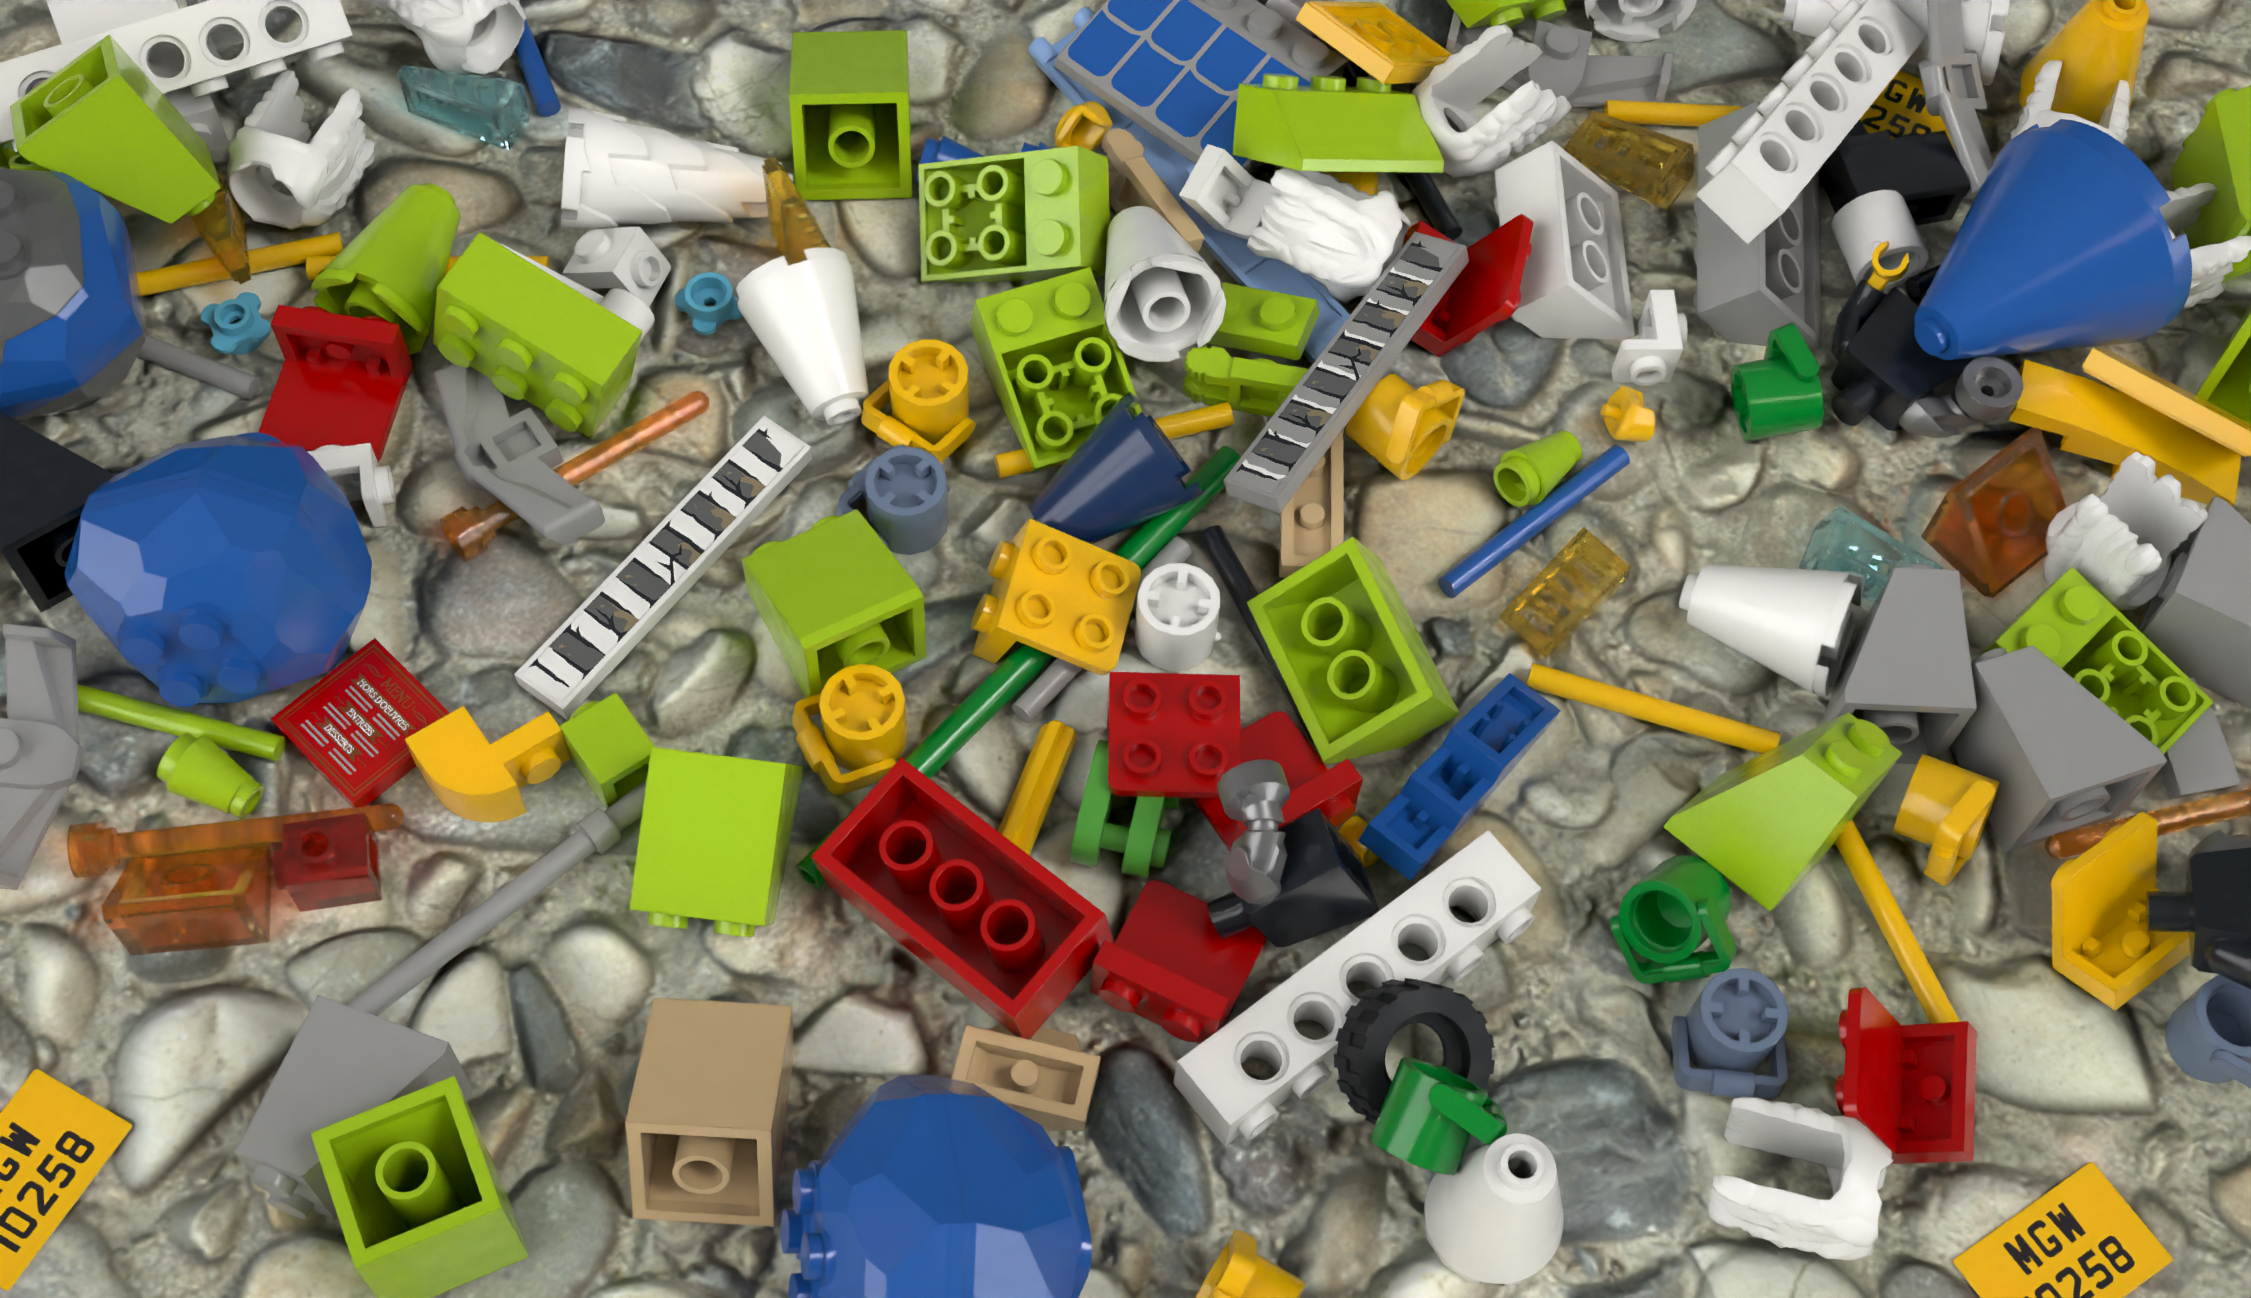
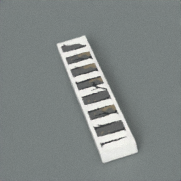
M763 416L514 674L518 685L567 719L813 459L812 447L766 416Z

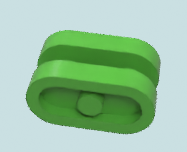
M1099 739L1076 822L1070 862L1097 867L1102 849L1124 853L1123 874L1148 879L1152 866L1164 869L1172 830L1161 828L1165 809L1178 810L1181 797L1138 796L1130 827L1109 823L1115 794L1108 787V741Z

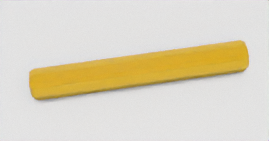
M1051 720L1048 724H1044L1041 727L998 829V832L1028 855L1032 851L1077 741L1076 731L1058 720Z

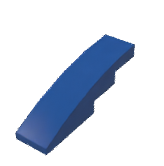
M1509 673L1450 730L1441 747L1410 775L1401 792L1368 823L1358 841L1412 881L1515 768L1556 719L1561 710Z

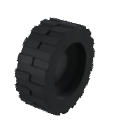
M1405 978V981L1391 979L1382 982L1381 987L1377 989L1370 988L1361 995L1362 999L1356 1006L1351 1005L1345 1014L1347 1019L1343 1028L1338 1029L1335 1040L1338 1042L1337 1054H1334V1067L1338 1069L1339 1074L1337 1083L1340 1091L1349 1098L1348 1104L1356 1113L1365 1115L1366 1121L1374 1125L1376 1124L1392 1083L1385 1065L1388 1044L1397 1031L1414 1023L1425 1024L1438 1035L1443 1047L1442 1066L1474 1082L1488 1092L1490 1087L1487 1084L1490 1073H1494L1495 1061L1492 1060V1048L1495 1047L1491 1034H1488L1485 1026L1488 1022L1482 1012L1474 1009L1472 1006L1473 1001L1463 994L1453 992L1454 989L1411 978Z

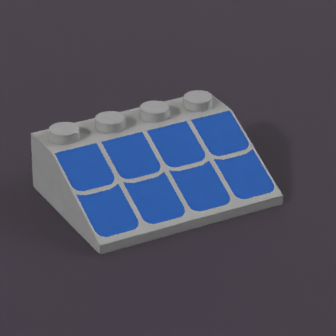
M1106 0L1056 57L1054 67L1196 164L1205 147L1209 144L1225 149L1251 174L1265 162L1232 155L1239 83L1263 84V74L1272 73L1298 76V85L1310 86L1311 75L1343 78L1348 61L1326 47L1324 43L1303 32L1282 18L1276 11L1267 8L1257 0Z

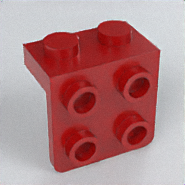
M1520 214L1467 248L1469 262L1410 340L1440 357L1458 345L1470 342L1478 333L1498 321L1507 320L1516 311L1521 301L1522 293L1519 289L1524 266L1532 250L1530 238L1533 221ZM1420 220L1408 228L1402 247L1414 232L1453 243L1456 242Z
M278 305L271 322V327L285 361L258 433L273 436L282 443L300 445L307 452L315 451L317 448L325 445L344 447L371 443L377 462H379L413 367L400 325L377 316L359 318L330 313L325 309L315 306L296 308Z
M1110 672L1107 699L1109 790L1118 796L1220 798L1217 791L1218 781L1230 769L1241 764L1240 675Z
M1282 711L1272 712L1241 730V764L1265 759L1278 762L1283 768L1290 788V798L1281 808L1285 822L1279 823L1278 830L1317 808L1323 812L1335 828L1343 824L1354 814L1363 778L1349 759L1328 769L1289 715ZM1192 798L1227 849L1231 851L1233 842L1244 833V830H1248L1243 821L1229 818L1224 812L1220 798Z
M1152 880L1143 887L1114 944L1107 940L1103 942L1093 961L1090 992L1099 996L1105 1003L1115 1009L1127 1013H1135L1162 1026L1165 1031L1178 1039L1201 1044L1225 1026L1264 948L1266 937L1254 926L1227 939H1222L1212 923L1207 902L1164 882Z
M1866 987L1851 988L1848 993V1008L1843 1009L1839 1016V1035L1845 1048L1844 1074L1838 1075L1835 1085L1836 1102L1840 1113L1845 1117L1857 1119L1892 1151L1891 1159L1893 1162L1891 1164L1972 1162L1974 1158L1977 1031L1968 1021L1900 1025Z

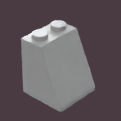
M2214 496L2205 508L2208 518L2171 555V563L2166 578L2156 596L2147 604L2137 629L2189 678L2194 677L2198 685L2251 709V524L2227 501Z
M1913 564L1903 568L1895 567L1858 629L1819 726L1849 712L1857 719L1869 721L1885 732L1890 744L1903 753L1897 760V764H1918L1922 754L1941 760L1977 709L1959 570L1935 569L1927 564Z
M2033 645L2007 653L2005 648L1993 649L1971 662L1977 709L1949 748L1959 767L2000 781L1988 821L2006 853L2119 817L2167 762L2158 747Z
M318 995L235 1152L253 1173L250 1181L270 1194L267 1202L273 1207L302 1219H307L311 1210L335 1218L337 1212L311 1132L452 1076L456 1077L466 1101H468L473 1087L449 1042Z

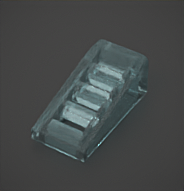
M403 65L397 73L409 113L502 149L510 150L529 122L530 114L524 87L517 82Z
M1841 505L1836 507L1816 525L1799 566L1800 569L1845 571L1864 575L1863 597L1872 601L1877 599L1895 567L1903 568L1913 564H1927L1935 569H1943L1941 565ZM1858 553L1866 556L1864 562L1856 559ZM1882 563L1890 566L1886 576L1879 572Z

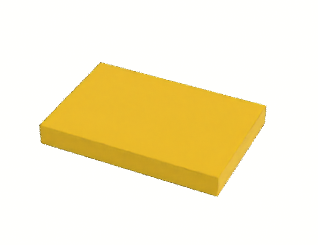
M1310 1L1305 2L1295 19L1382 84L1421 83L1430 75L1435 66L1445 63L1453 55L1382 3Z
M2102 346L2094 347L2082 365L2084 372L2244 457H2247V455L2251 457V425Z

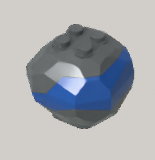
M0 168V412L17 422L84 409L92 406L102 396L114 390L126 379L146 340L145 314L133 248L126 224L120 212L103 196L63 172Z

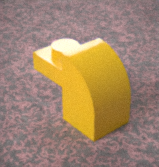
M463 705L405 739L418 770L439 801L454 814L476 822H501L526 813L527 810L519 789L527 784H539L546 781L560 769L561 764L571 759L562 730L549 711L489 744Z

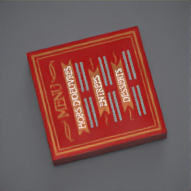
M374 638L278 712L271 720L282 736L359 813L416 767L405 739L448 715L450 712Z

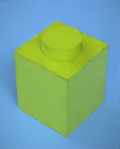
M616 692L602 701H591L580 706L571 714L568 721L559 726L562 730L570 758L606 809L642 782H647L651 747H655V745Z

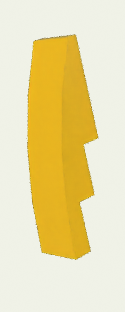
M2026 359L2018 370L2022 377L2023 391L2014 409L2010 412L2008 421L2062 435L2060 450L2113 464L2112 479L2120 471L2121 463L2131 454L2138 452L2141 455L2149 456L2156 462L2155 476L2157 479L2166 474H2171L2181 483L2180 497L2209 504L2213 497L2216 496L2234 507L2241 463L2240 454L2123 392L2085 377Z

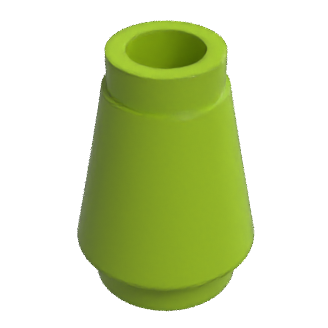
M1560 430L1555 434L1505 452L1494 469L1493 477L1497 490L1507 502L1514 506L1522 507L1540 503L1570 469L1581 460V445L1572 433Z
M184 733L179 736L168 748L157 769V777L167 783L168 792L227 814H233L241 820L252 813L262 798L265 789L264 785L255 781L248 772L206 735L196 738L189 733Z

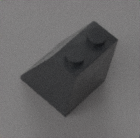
M0 412V551L42 613L73 596V593L67 586L64 573L82 511L88 496L104 482L116 475Z

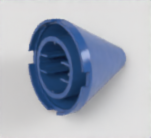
M2060 119L2049 127L2039 128L2038 124L2031 126L2011 139L1998 153L1915 313L1914 335L1916 341L1930 355L1937 356L1943 360H1958L2128 344L2150 337L2180 314L2189 297L2192 282V259L2186 233L2172 239L2169 228L2159 210L2160 207L2171 201L2170 197L2149 168L2131 150L2109 134L2088 124Z

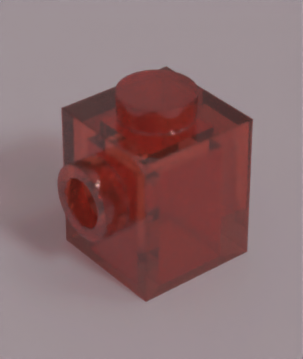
M365 812L282 824L283 849L274 850L273 852L275 882L279 890L287 889L300 912L382 900L379 840Z

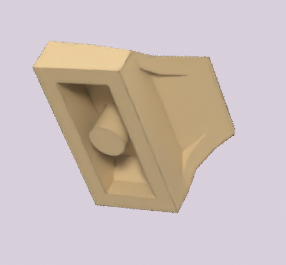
M1000 1023L988 1030L966 1025L951 1079L974 1083L1042 1125L1044 1130L1078 1131L1084 1130L1101 1057L1084 1053L1080 1047L1077 1035L1040 1027L1029 1040L1016 1037Z

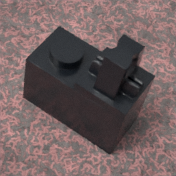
M1860 119L1825 161L1819 172L1820 180L1835 214L1844 205L1859 196L1873 191L1893 190L1903 196L1916 226L1952 220L1970 185L1945 130L1925 134L1908 133L1899 138L1891 139L1888 130L1868 133Z

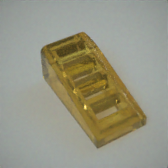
M1594 110L1591 111L1564 147L1566 152L1589 170L1640 199L1665 210L1670 209L1694 174L1693 144ZM1602 135L1608 138L1601 149L1594 147ZM1622 147L1626 148L1627 150L1622 156L1617 155ZM1642 158L1647 160L1645 164L1639 163Z
M775 156L763 160L762 170L770 234L780 254L785 256L788 266L806 261L805 249L815 247L831 248L817 220L784 167L778 163Z
M216 171L221 188L216 191L214 200L207 208L190 217L201 239L234 282L238 281L241 285L251 280L244 213L227 185V177L222 171Z
M1583 527L1499 615V619L1547 659L1628 579L1631 566ZM1580 560L1598 575L1601 580L1594 585L1576 570L1573 565ZM1562 576L1567 578L1586 595L1580 602L1557 583ZM1546 591L1571 611L1565 618L1560 616L1540 598ZM1529 607L1555 627L1548 636L1522 615Z

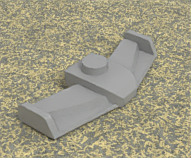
M1927 0L1928 58L1918 62L1926 107L1930 115L1941 116L1948 129L1958 160L1970 183L1963 199H1975L1994 163L1976 114L1987 109L1976 53H1963L1961 0Z
M1454 12L1445 49L1452 54L1459 53L1464 46L1478 40L1479 36L1491 26L1485 25L1467 29ZM1538 20L1532 43L1537 45L1543 53L1531 65L1514 74L1500 88L1514 93L1527 82L1534 81L1539 84L1541 91L1551 89L1556 98L1559 96L1566 97L1572 108H1604L1606 100L1664 102L1670 80L1674 52H1665L1663 56L1588 55L1593 32Z
M450 363L433 373L455 449L453 459L470 486L492 493L542 535L560 545L569 544L604 524L605 518L600 504L593 497L589 499L551 469L561 464L563 459L559 447L531 407L510 417L503 393L495 387L489 377L470 366L463 368Z
M5 624L3 625V636L6 641L7 719L0 718V889L17 890L69 786L76 783L83 748L79 744L76 640L52 628Z

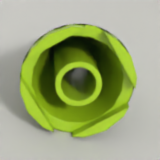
M431 183L407 186L316 276L311 286V290H318L313 300L316 307L325 309L330 313L359 318L377 316L391 323L399 324L409 355L421 351L429 338L435 315L437 286L445 277L461 218L452 195L442 187Z

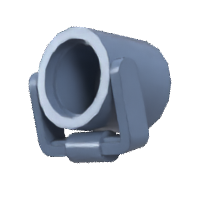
M896 445L880 456L874 457L848 481L849 488L840 496L836 507L837 516H842L853 511L851 507L860 499H866L869 524L888 549L894 553L912 555L929 550L938 544L947 532L949 521L948 492L950 488L947 484L944 467L934 455L920 448Z
M1746 968L1727 969L1712 977L1685 1017H1673L1671 1029L1673 1071L1675 1082L1679 1087L1690 1091L1708 1092L1709 1095L1733 1098L1747 1096L1767 1099L1779 1097L1788 1080L1784 1033L1787 1028L1789 1012L1786 998L1776 983L1760 972ZM1769 1054L1771 1076L1754 1074L1752 1071L1756 1070ZM1689 1056L1702 1069L1691 1068L1689 1066Z
M2217 975L2203 984L2172 1013L2166 1024L2165 1041L2170 1056L2181 1070L2200 1081L2217 1084L2231 1082L2235 1079L2251 1088V989L2221 975Z

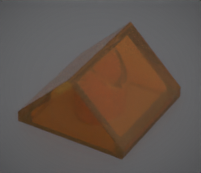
M2030 428L1950 489L1921 535L1952 567L1959 570V573L1983 596L1994 598L2048 555L2047 543L2045 542L2046 531L2057 513L2067 508L2041 430Z
M270 843L133 855L101 906L103 920L131 956L270 943L272 867Z

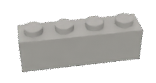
M1759 101L1698 127V152L1695 154V167L1698 172V191L1712 176L1705 169L1706 165L1730 141L1737 147L1738 144L1731 139L1735 131L1756 111L1763 116L1756 109L1760 103ZM1819 170L1786 211L1749 244L1741 239L1699 197L1696 198L1694 210L1698 224L1694 259L1697 265V291L1693 296V304L1699 319L1704 324H1709L1728 342L1766 346L1770 331L1788 323H1793L1811 351L1822 348Z

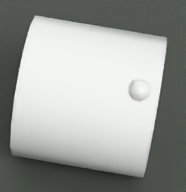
M1879 190L1859 196L1844 205L1835 214L1831 222L1833 234L1856 286L1861 279L1868 281L1874 272L1872 269V254L1875 248L1883 242L1889 241L1890 244L1886 253L1879 260L1880 266L1886 270L1898 268L1906 253L1909 254V267L1906 274L1897 281L1888 282L1883 290L1905 283L1908 278L1917 275L1925 267L1929 259L1928 251L1903 196L1897 191Z
M1169 563L1154 569L1142 581L1137 596L1136 618L1132 619L1129 623L1131 629L1135 630V644L1141 655L1153 666L1168 671H1185L1200 665L1210 655L1214 643L1221 639V634L1217 631L1220 612L1219 589L1213 578L1201 568L1186 563Z

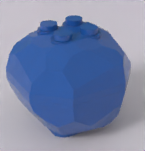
M252 432L177 444L104 482L88 496L64 574L67 586L86 614L122 656L158 686L161 697L175 706L191 707L197 703H238L332 671L343 659L365 607L371 585L372 560L354 511L346 496L314 457L300 445L282 443L279 439L268 434Z
M900 1075L880 1085L856 1111L824 1153L822 1160H811L807 1168L795 1169L792 1183L794 1209H784L781 1217V1245L783 1253L796 1254L797 1259L801 1260L802 1273H792L790 1276L788 1298H1079L1091 1267L1092 1242L1077 1165L1071 1148L1069 1146H1055L1042 1125L974 1083L933 1075Z

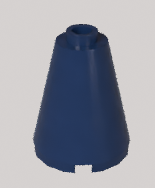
M1129 392L1119 399L1028 507L1034 517L1033 520L1089 544H1094L1193 501L1203 494L1204 490L1199 482H1194L1189 487L1186 486L1182 477L1191 472L1190 468L1151 415L1146 417L1143 412L1137 416L1134 415L1131 409L1137 406L1140 401L1134 394Z

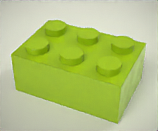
M479 232L437 286L433 344L453 364L463 368L470 366L489 377L495 387L506 396L516 400L525 399L545 411L548 419L559 428L568 432L578 431L590 439L593 438L630 386L642 330Z

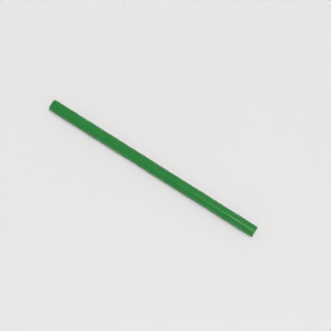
M1222 446L1185 483L1189 487L1194 482H1199L1204 490L1203 494L1193 501L1147 520L1113 554L1136 563L1141 570L1225 487L1223 480L1241 456L1234 449ZM1022 643L905 760L931 779L1054 656ZM847 816L796 865L800 875L816 889H820L826 882L811 856Z

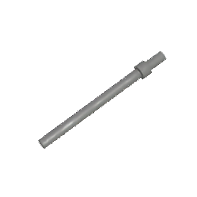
M646 781L642 782L604 812L600 808L595 809L576 824L578 828L576 833L346 1005L375 1016L379 1015L593 852L602 855L622 840L620 834L622 830L642 816Z

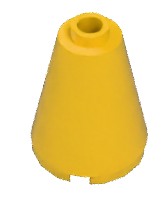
M2089 0L2024 67L2020 77L2021 89L2018 93L2022 108L2027 104V97L2034 92L2035 78L2042 67L2048 61L2060 60L2063 62L2051 105L2052 111L2074 114L2099 125L2105 107L2110 103L2119 79L2127 81L2129 84L2131 99L2128 108L2130 110L2149 18V8L2145 0Z

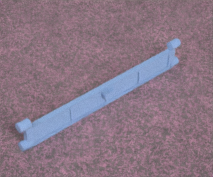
M1089 7L1080 9L1073 18V24L1077 29L1053 45L1044 37L1035 39L1028 47L1029 55L1074 106L1087 101L1098 102L1108 112L1113 124L1112 128L1117 129L1119 127L1136 136L1135 140L1139 141L1144 147L1143 157L1159 178L1165 182L1168 190L1188 216L1196 223L1198 229L1205 237L1202 245L1240 286L1318 300L1320 314L1302 353L1313 364L1349 318L1350 314L1313 277L1294 269L1281 260L1257 256L1247 247L1248 240L1215 230L1179 196L1196 164L1054 67L1056 57L1095 13Z

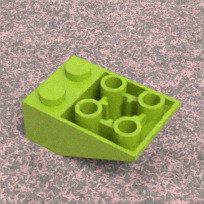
M1070 146L918 164L921 282L1043 281L1091 267L1094 277L1105 276L1107 230L1110 224L1108 157L1080 146Z
M1091 267L976 299L970 326L988 378L1027 455L1033 471L1066 462L1119 399L1129 392L1137 398L1120 348L1107 329L1104 319V304ZM1140 404L1131 409L1135 416L1142 412Z
M2073 567L2069 568L2037 595L1974 658L1976 659L1980 655L1997 648H2005L2007 653L2033 645L2158 747L2163 755L2214 702Z

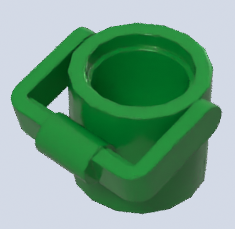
M1788 323L1770 331L1764 359L1734 364L1731 369L1733 407L1740 433L1745 441L1820 429L1823 424V396L1818 375L1820 366L1793 323Z
M1676 855L1660 863L1631 887L1622 898L1619 914L1611 917V930L1635 979L1644 984L1664 981L1676 983L1707 978L1713 973L1727 970L1737 953V946L1725 922L1728 919L1732 905L1730 888L1722 873L1707 861L1694 855ZM1710 938L1715 951L1694 952Z
M1404 1057L1399 1062L1370 1139L1384 1151L1413 1165L1445 1175H1455L1459 1170L1471 1136L1473 1135L1483 1143L1490 1145L1495 1139L1505 1136L1507 1122L1502 1108L1489 1098L1486 1090L1479 1085L1455 1074L1442 1065L1435 1066L1427 1062Z

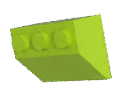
M1272 73L1263 74V84L1239 83L1232 155L1298 171L1443 173L1444 159L1430 128L1422 118L1420 106L1415 95L1391 90L1392 84H1382L1374 77H1357L1356 87H1345L1346 78L1311 75L1310 86L1298 85V76Z
M1354 537L1349 538L1247 602L1323 762L1326 764L1405 747L1460 714L1380 557Z

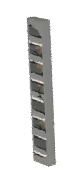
M1418 232L1412 234L1223 480L1229 496L1281 513L1467 265L1469 258L1466 246Z

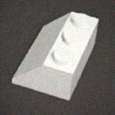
M1550 141L1496 169L1497 196L1494 199V206L1499 217L1500 227L1520 214L1533 221L1530 238L1532 250L1525 263L1519 289L1522 293L1521 301L1516 311L1510 317L1515 322L1522 323L1541 338L1627 339L1635 335L1618 192L1554 141Z

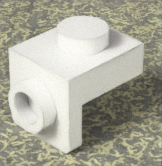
M1207 144L1179 196L1215 230L1249 240V237L1252 236L1253 228L1262 227L1260 216L1263 215V205L1271 203V193L1280 194L1272 184L1254 179L1225 149Z
M639 226L588 229L577 241L574 248L575 252L562 274L588 289L618 288L636 295L650 307L671 270V264Z
M1650 290L1638 322L1640 339L1623 340L1620 344L1611 369L1612 379L1615 383H1634L1639 386H1650L1660 382H1670L1686 345L1687 319L1684 313H1677L1674 290Z
M371 443L344 447L325 445L317 448L315 451H308L344 493L348 502L363 500L374 528L387 526L385 504L395 502L394 482L389 465L379 467Z

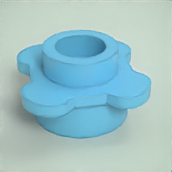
M706 272L694 276L689 280L685 289L678 291L675 296L676 308L690 316L693 320V330L701 335L713 334L717 326L722 325L727 320H737L743 317L735 297H739L734 296L732 285L727 277L719 273ZM708 303H716L715 306H705Z
M244 292L239 294L236 299L224 301L220 305L215 303L209 304L202 310L201 320L205 326L210 327L212 330L211 345L215 351L222 354H247L256 350L270 336L271 325L269 321L261 318L258 311L261 307V301L256 294ZM241 320V321L238 322V323L231 324V323H233V322H235V321Z

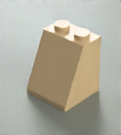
M653 998L625 1121L633 1219L774 1227L794 1055L792 1006Z

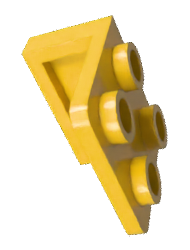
M1029 519L1010 542L1001 540L993 553L987 574L994 577L995 581L991 594L985 593L972 619L971 629L979 631L972 655L995 664L1018 641L1098 675L1109 674L1116 667L1141 578L1139 566L1116 554Z
M2145 812L2138 813L2125 824L2115 825L2105 834L2100 842L2081 856L2065 861L2057 869L2051 881L2052 968L2113 1010H2117L2190 955L2188 932L2147 931L2146 893L2147 891L2160 890L2156 888L2157 819Z

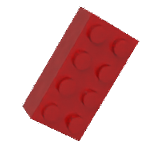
M902 757L811 856L826 884L1016 1037L1030 1040L1092 968L1093 961L1105 940L1111 943L1114 942L1104 912Z

